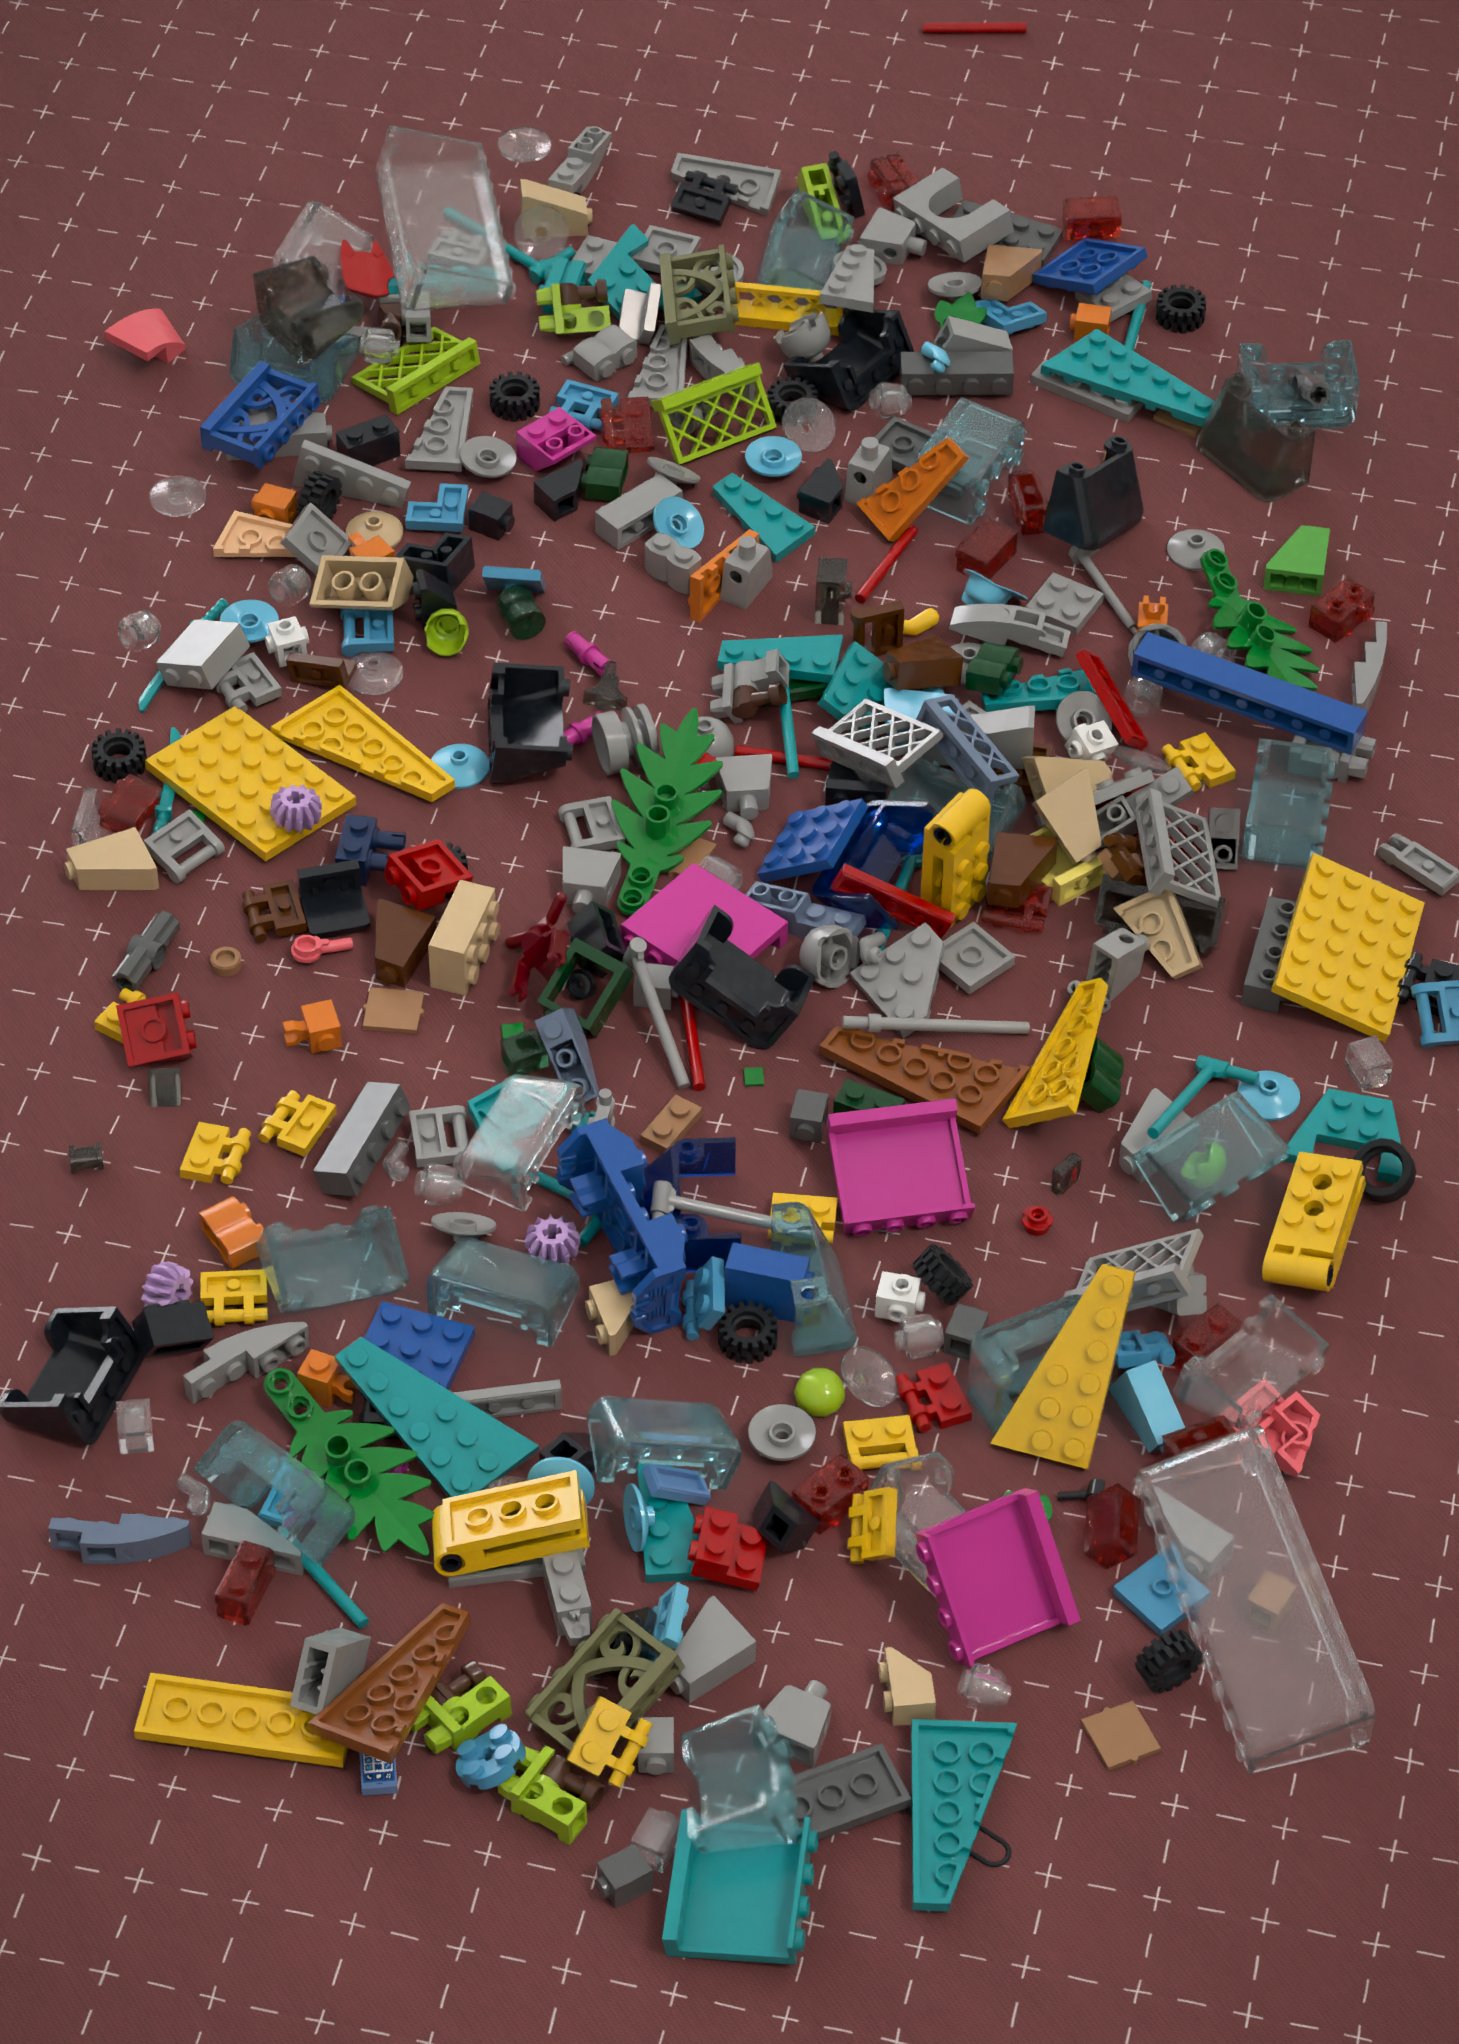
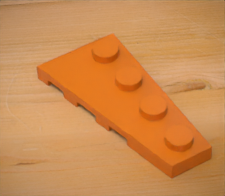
M947 437L919 457V461L910 468L905 467L898 472L899 476L888 484L883 483L875 489L876 492L867 499L863 497L856 504L882 534L894 543L970 458L953 439Z
M749 529L690 576V596L688 599L690 619L700 623L720 600L724 562L738 546L739 539L743 536H751L759 543V533Z

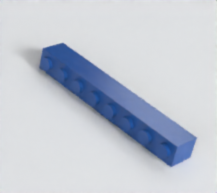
M1147 632L1133 654L1132 676L1351 755L1365 732L1368 714L1366 710L1153 633Z

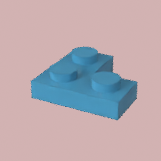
M983 299L975 302L976 308L984 307L987 309V316L983 323L989 327L1007 331L1008 335L1022 329L1033 328L1035 325L1047 321V312L1031 301L1010 308L998 300Z
M440 483L437 503L408 501L405 520L406 529L463 532L469 494L468 485Z

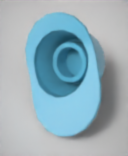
M964 570L969 579L961 600L967 605L983 603L1006 604L1010 598L1023 601L1028 599L1018 592L993 583L972 570Z

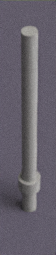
M870 1013L867 1014V1017L842 1016V1028L866 1029L867 1032L880 1033L881 1030L1029 1034L1030 1030L1029 1022L896 1018L881 1017V1014Z

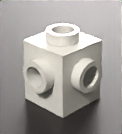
M296 616L267 623L269 636H265L266 647L269 654L274 653L280 667L287 666L286 658L290 652L307 654L308 633L305 626L300 627Z
M1102 720L1090 725L1083 723L1075 727L1071 731V737L1064 746L1072 759L1106 761L1119 744L1105 721Z
M882 1271L876 1294L875 1317L889 1319L894 1322L914 1324L917 1311L923 1312L926 1292H921V1278Z

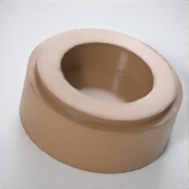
M220 947L214 950L210 956L212 971L222 977L237 974L242 967L240 952L233 947Z

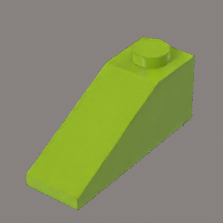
M822 163L801 167L796 181L803 206L820 243L847 239L848 236L828 164Z

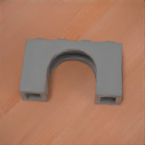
M943 167L893 198L894 213L916 223V234L928 239L933 245H937L950 256L956 257L963 263L987 249L988 244L993 245L1014 232L1010 209L994 199L962 217H939V214L963 200L959 177Z

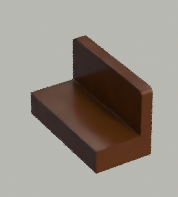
M290 652L286 658L291 682L334 688L338 685L346 688L358 667L357 662L353 660Z

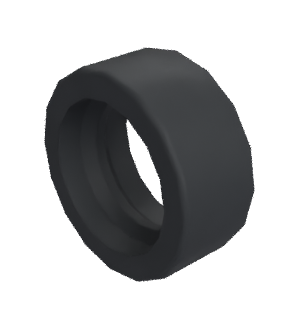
M1379 1138L1371 1140L1360 1147L1353 1160H1359L1363 1163L1361 1176H1365L1366 1180L1363 1194L1375 1202L1389 1203L1397 1201L1405 1196L1414 1184L1416 1176L1414 1160L1404 1146L1393 1139ZM1392 1153L1399 1158L1403 1170L1400 1179L1388 1188L1381 1189L1372 1186L1366 1179V1165L1377 1154Z

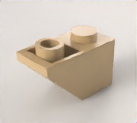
M614 1280L589 1286V1300L585 1301L588 1318L590 1320L595 1319L597 1324L595 1332L600 1345L605 1344L609 1356L617 1354L634 1327L630 1320L631 1306L634 1305L631 1296L632 1292L620 1295Z
M885 1648L884 1662H878L880 1683H886L887 1691H883V1706L885 1713L891 1712L893 1726L909 1725L912 1719L935 1720L936 1700L931 1673L894 1648Z

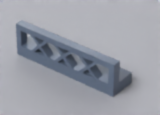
M953 694L924 700L916 720L941 730L944 737L934 746L969 789L973 788L981 791L991 802L998 786L1017 782L1019 774ZM949 706L955 715L944 711L941 707ZM957 726L968 729L972 735L960 731ZM973 746L984 749L988 755L978 752ZM990 766L1002 770L1004 774L997 776Z

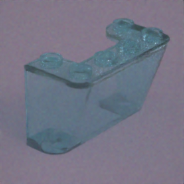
M1237 1090L1132 1155V1158L1174 1222L1184 1216L1186 1221L1215 1204L1216 1202L1213 1197L1221 1192L1222 1196L1226 1197L1239 1189L1240 1186L1237 1182L1245 1177L1250 1182L1289 1157L1286 1151L1290 1147Z
M800 1202L772 1204L771 1250L809 1257L810 1271L815 1273L814 1278L790 1281L795 1303V1330L792 1334L795 1356L850 1348L857 1340V1332L839 1260L835 1251L806 1205ZM812 1288L815 1299H805L800 1293L804 1289Z
M376 1205L369 1206L360 1211L361 1214L356 1217L351 1225L343 1226L342 1223H333L325 1226L323 1230L311 1231V1229L306 1228L294 1232L293 1227L285 1226L283 1222L268 1225L259 1238L256 1250L279 1311L282 1313L302 1311L389 1295L404 1289L410 1279L391 1208H380Z
M759 1704L681 1734L683 1760L699 1783L701 1811L700 1818L693 1807L686 1809L688 1836L701 1853L796 1844L797 1835L800 1834V1827L794 1814V1810L798 1808V1803L792 1791V1784H795L796 1781L789 1761L793 1759V1752L787 1739L781 1740L778 1735V1729L772 1716L766 1717Z

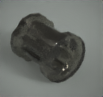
M101 1141L96 1142L94 1146L77 1148L74 1145L68 1146L72 1174L77 1173L81 1169L98 1168L99 1171L104 1170Z

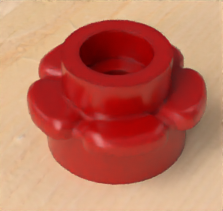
M1042 1206L1025 1209L1022 1218L1025 1230L1034 1236L1046 1234L1054 1222L1053 1216L1049 1214L1050 1211Z

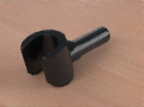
M1091 1479L1087 1489L1058 1492V1501L1085 1499L1089 1504L1098 1506L1105 1499L1107 1490L1104 1488L1106 1483L1102 1479Z

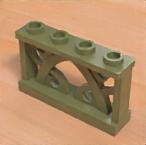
M724 244L718 245V249L671 257L670 253L659 255L665 324L670 345L681 343L682 338L727 330L730 333L736 332L735 322H739L737 305H734L738 304L733 273L734 266L731 253L726 254ZM719 266L717 270L710 271L711 267ZM696 283L714 290L698 305L690 298L680 297L689 293ZM717 310H722L723 314L716 315L714 312Z
M615 1608L610 1614H606L601 1618L596 1631L590 1638L582 1641L576 1647L570 1661L564 1667H560L554 1672L550 1684L543 1692L536 1694L530 1700L525 1715L534 1727L538 1728L556 1744L570 1753L574 1742L564 1734L575 1730L577 1727L581 1731L593 1708L591 1706L586 1709L585 1692L588 1677L603 1672L621 1670L618 1678V1687L623 1698L617 1705L631 1712L625 1726L632 1729L638 1723V1717L644 1716L682 1672L685 1665L675 1651L668 1646L666 1647L623 1614L621 1610ZM622 1633L629 1634L633 1638V1648L629 1656H624L626 1649L622 1641L617 1649L610 1648V1645ZM642 1643L659 1656L654 1662L638 1657L641 1652ZM630 1671H633L630 1676L631 1680L639 1678L632 1688L626 1685ZM560 1703L565 1704L564 1711L557 1715L561 1718H568L574 1714L575 1718L567 1724H552L549 1720V1715ZM619 1737V1739H618L617 1743L615 1744L613 1750L619 1745V1743H620L624 1738Z

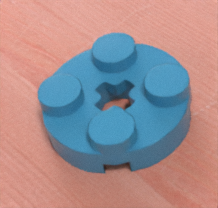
M498 1724L489 1732L478 1736L474 1740H466L457 1748L459 1757L456 1761V1772L468 1788H471L470 1785H477L480 1790L495 1787L509 1779L516 1772L513 1766L517 1763L518 1759L521 1762L525 1759V1746L516 1732L509 1730L505 1724Z

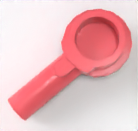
M301 935L292 944L291 955L298 962L311 963L318 960L323 953L352 950L353 941L351 937L328 940L320 939L318 936Z

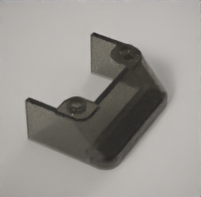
M1103 874L1093 923L1103 927V934L1108 935L1119 928H1125L1135 934L1113 908L1147 893V886L1114 880L1111 876ZM1176 894L1197 952L1211 955L1212 949L1219 950L1230 902L1224 897H1219L1218 907L1215 908Z

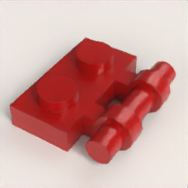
M948 1362L917 1371V1383L910 1381L906 1373L895 1377V1382L898 1386L897 1393L901 1401L906 1402L909 1408L908 1415H910V1420L913 1424L917 1425L920 1432L929 1431L932 1427L930 1421L935 1419L940 1429L972 1420L973 1412ZM925 1397L929 1405L921 1404L919 1398Z

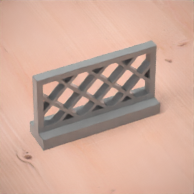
M866 698L830 729L819 726L811 733L821 756L895 789L904 782L901 773L944 737L941 730ZM868 710L872 712V715L861 717ZM891 720V723L878 726V722ZM871 724V728L858 731V727ZM910 728V731L896 734L897 730ZM851 729L850 733L839 735L843 731ZM890 732V736L876 739L877 735ZM928 736L924 740L915 742L916 738ZM869 737H870V740H869V741H865V742H861V743H858V742H857V740H861V739H865V738H869ZM909 740L908 744L895 747L896 743ZM888 746V749L885 750H875L876 748ZM906 754L899 761L894 759L895 756Z
M1150 788L1135 808L1148 893L1160 896L1165 889L1218 908L1222 903L1207 818L1164 803L1161 792ZM1165 815H1168L1172 819L1173 823H1171L1165 817ZM1190 824L1198 826L1199 832L1197 833ZM1177 827H1179V828L1188 836V838H1186V837L1177 829ZM1168 834L1177 842L1176 844L1168 837ZM1194 842L1202 850V853H1200L1191 843ZM1180 848H1183L1192 859H1189ZM1172 855L1181 863L1180 865L1172 859ZM1198 863L1206 872V874H1204L1195 864ZM1184 869H1187V870L1191 873V875L1195 878V880H1193V879L1184 871ZM1175 875L1182 883L1174 881ZM1199 884H1201L1209 893L1204 892L1202 888L1199 886Z
M1195 1229L1090 1257L1076 1289L1065 1291L1062 1301L1069 1312L1072 1313L1097 1273V1268L1102 1264L1131 1271L1135 1270L1136 1274L1127 1311L1189 1296L1192 1286L1187 1280V1276L1204 1235L1200 1229Z

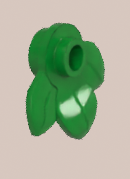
M967 292L952 305L949 302L940 300L935 309V319L940 323V330L948 316L982 324L987 316V309L984 307L976 308L973 296L970 292Z

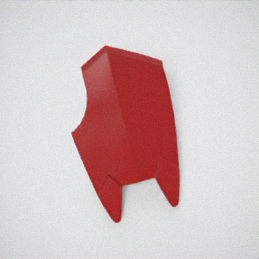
M343 239L340 259L346 289L375 300L389 295L387 282L395 277V274L379 244L373 241L371 252H354L348 241Z

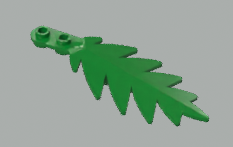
M1214 548L1204 552L1200 557V564L1214 595V598L1209 601L1207 606L1219 609L1213 618L1212 628L1215 630L1234 629L1227 639L1226 648L1229 650L1250 649L1245 658V667L1252 670L1267 669L1266 673L1269 676L1311 691H1316L1318 686L1297 671L1318 673L1320 668L1290 653L1311 654L1313 649L1280 634H1295L1297 629L1267 615L1266 608L1259 602L1241 598L1237 589V579L1229 570L1227 565L1228 558L1225 553Z
M697 708L691 709L677 731L664 723L660 724V741L664 758L643 744L637 743L638 758L649 784L624 768L620 770L626 792L639 813L638 815L616 799L611 801L616 821L630 845L628 846L621 841L617 842L618 852L621 853V857L630 866L617 898L618 910L624 915L632 916L651 899L660 873L667 872L683 863L684 856L674 854L691 845L712 826L710 820L684 824L709 808L722 796L720 789L693 793L714 777L723 767L722 761L695 764L715 740L714 734L698 736L699 721Z
M277 1368L270 1371L264 1379L265 1393L297 1432L290 1447V1457L295 1458L305 1449L299 1474V1495L305 1497L326 1475L320 1504L321 1522H327L350 1497L347 1509L349 1541H354L375 1519L376 1533L383 1552H388L400 1541L417 1554L428 1557L430 1555L428 1544L419 1526L432 1520L434 1512L421 1505L402 1499L430 1487L431 1480L409 1474L385 1473L416 1459L418 1453L402 1448H364L395 1433L394 1427L371 1423H343L353 1417V1411L337 1410L325 1413L290 1370ZM279 1382L287 1384L283 1390L276 1389L275 1385ZM298 1407H304L307 1409L306 1412L302 1415H298L294 1412L295 1409Z

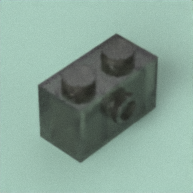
M819 557L816 578L815 624L844 625L846 600L852 599L853 582H847L848 559Z

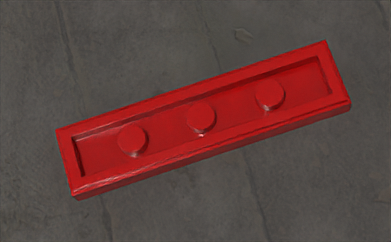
M1082 649L1075 657L1125 744L1142 751L1149 745L1148 740L1099 656Z
M845 863L833 879L830 888L915 928L926 922L940 939L950 928L956 915Z

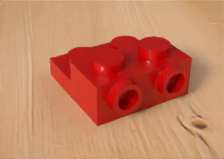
M440 839L388 854L384 870L387 884L390 886L396 885L401 891L404 903L407 905L413 904L418 911L444 903L446 893L455 891L459 880L472 882L473 875Z
M178 992L116 1005L129 1068L158 1062L163 1064L193 1057L192 1049L197 1048V1041L194 1030L188 1031L186 1019L191 1018L188 1000H182Z
M705 1506L703 1515L696 1514L692 1528V1534L697 1535V1541L691 1540L687 1560L693 1561L690 1575L757 1591L761 1580L767 1539L758 1532L757 1528L737 1523L739 1514Z

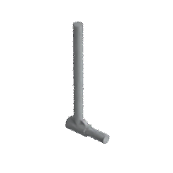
M635 937L630 941L623 956V964L627 965L632 972L633 970L636 972L678 1089L688 1088L690 1086L689 1079L644 960L647 944L644 939Z
M662 1180L654 1182L650 1208L651 1219L672 1213L674 1209L812 1239H816L818 1233V1226L676 1196V1191L670 1182Z

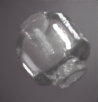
M369 327L366 333H361L359 354L363 355L364 360L368 363L388 365L391 363L393 356L398 357L400 340H395L394 331L391 329Z
M880 382L876 385L875 389L870 391L868 405L869 409L878 418L892 419L896 416L901 419L906 411L911 409L912 397L908 394L903 384Z
M286 565L271 575L268 582L269 593L272 599L280 605L286 607L293 606L310 594V577L299 565Z
M138 610L125 616L119 622L118 639L130 651H143L160 640V622L150 611Z
M1215 632L1203 633L1193 642L1192 648L1230 662H1234L1235 659L1234 650L1226 648L1227 639Z
M1133 676L1127 683L1123 700L1134 716L1149 717L1159 710L1164 695L1163 686L1154 684L1147 679Z
M428 1164L424 1167L423 1171L419 1170L417 1172L415 1195L419 1196L424 1205L448 1208L454 1204L456 1198L462 1197L464 1180L459 1179L455 1167Z
M928 1313L902 1318L899 1322V1330L893 1332L897 1351L903 1350L905 1356L911 1360L934 1356L938 1353L940 1346L944 1345V1335L940 1320H934L932 1315Z
M975 1663L969 1669L965 1668L958 1682L957 1695L961 1696L964 1706L992 1714L999 1708L1000 1704L1006 1706L1008 1703L1011 1685L1006 1684L1007 1679L1004 1671Z

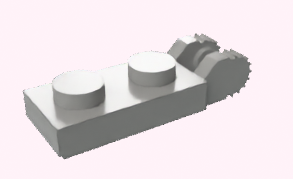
M1395 833L1389 837L1390 845L1383 843L1377 847V853L1382 860H1385L1389 865L1394 864V866L1441 896L1459 882V869L1417 842H1412L1406 837L1401 836V834Z

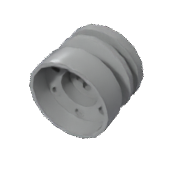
M644 703L634 705L633 710L630 707L622 708L621 721L614 710L592 715L591 730L595 751L602 770L606 775L620 773L622 768L628 770L629 757L636 768H641L636 749L637 743L643 744L659 755L656 727Z

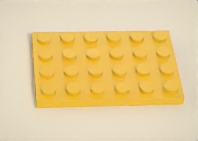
M235 706L145 760L146 770L170 786L181 797L264 861H268L356 806V796ZM292 783L295 787H300L304 784L306 789H315L317 796H320L322 810L319 823L314 824L312 830L304 828L301 833L297 830L287 833L286 828H277L275 821L270 816L272 796L274 793L279 792L280 787L288 789Z
M1313 853L1307 864L1271 992L1385 1042L1390 1035L1399 1001L1397 995L1400 988L1397 985L1399 980L1404 977L1407 969L1404 965L1406 960L1410 959L1425 902Z

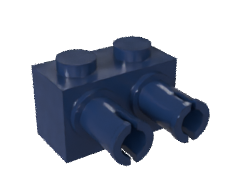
M347 814L335 855V863L358 859L361 886L367 887L370 873L372 871L384 872L386 868L388 854L376 853L377 849L404 850L406 847V833L380 831V828L377 827L376 817Z

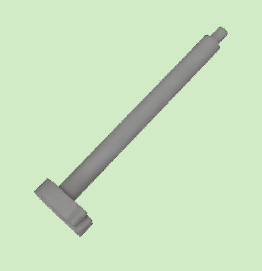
M1072 546L1068 553L1072 562L1084 566L1100 591L1104 593L1105 598L1125 627L1135 636L1137 633L1136 623L1090 559L1096 552L1100 551V548L1089 551Z

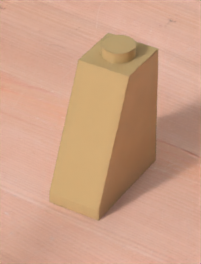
M527 179L520 180L523 239L588 235V224H593L592 208H587L586 197Z
M1024 756L1021 758L1035 801L1084 768H1087L1090 772L1093 791L1097 789L1095 784L1112 778L1111 770L1105 761L1042 756Z
M1084 768L1032 803L1052 835L1058 838V844L1072 864L1078 861L1081 863L1091 861L1098 855L1095 850L1102 846L1090 772L1087 768Z
M136 827L66 849L68 862L64 863V869L68 879H74L79 890L159 889L157 867Z

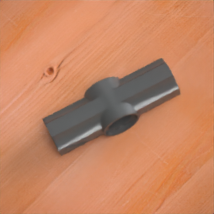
M1295 367V370L1289 374L1288 384L1293 388L1295 400H1306L1313 407H1323L1326 401L1330 400V389L1326 386L1324 374H1313L1306 367Z
M163 910L159 914L156 913L141 935L136 934L131 938L127 946L126 957L112 975L113 984L120 991L124 988L132 992L138 990L152 969L158 970L162 966L166 957L167 947L180 930V922L174 918L172 913Z

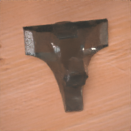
M607 661L600 682L594 688L584 690L583 704L597 706L598 709L602 710L613 709L622 711V708L627 707V697L622 695L618 689L620 680L616 676V662Z

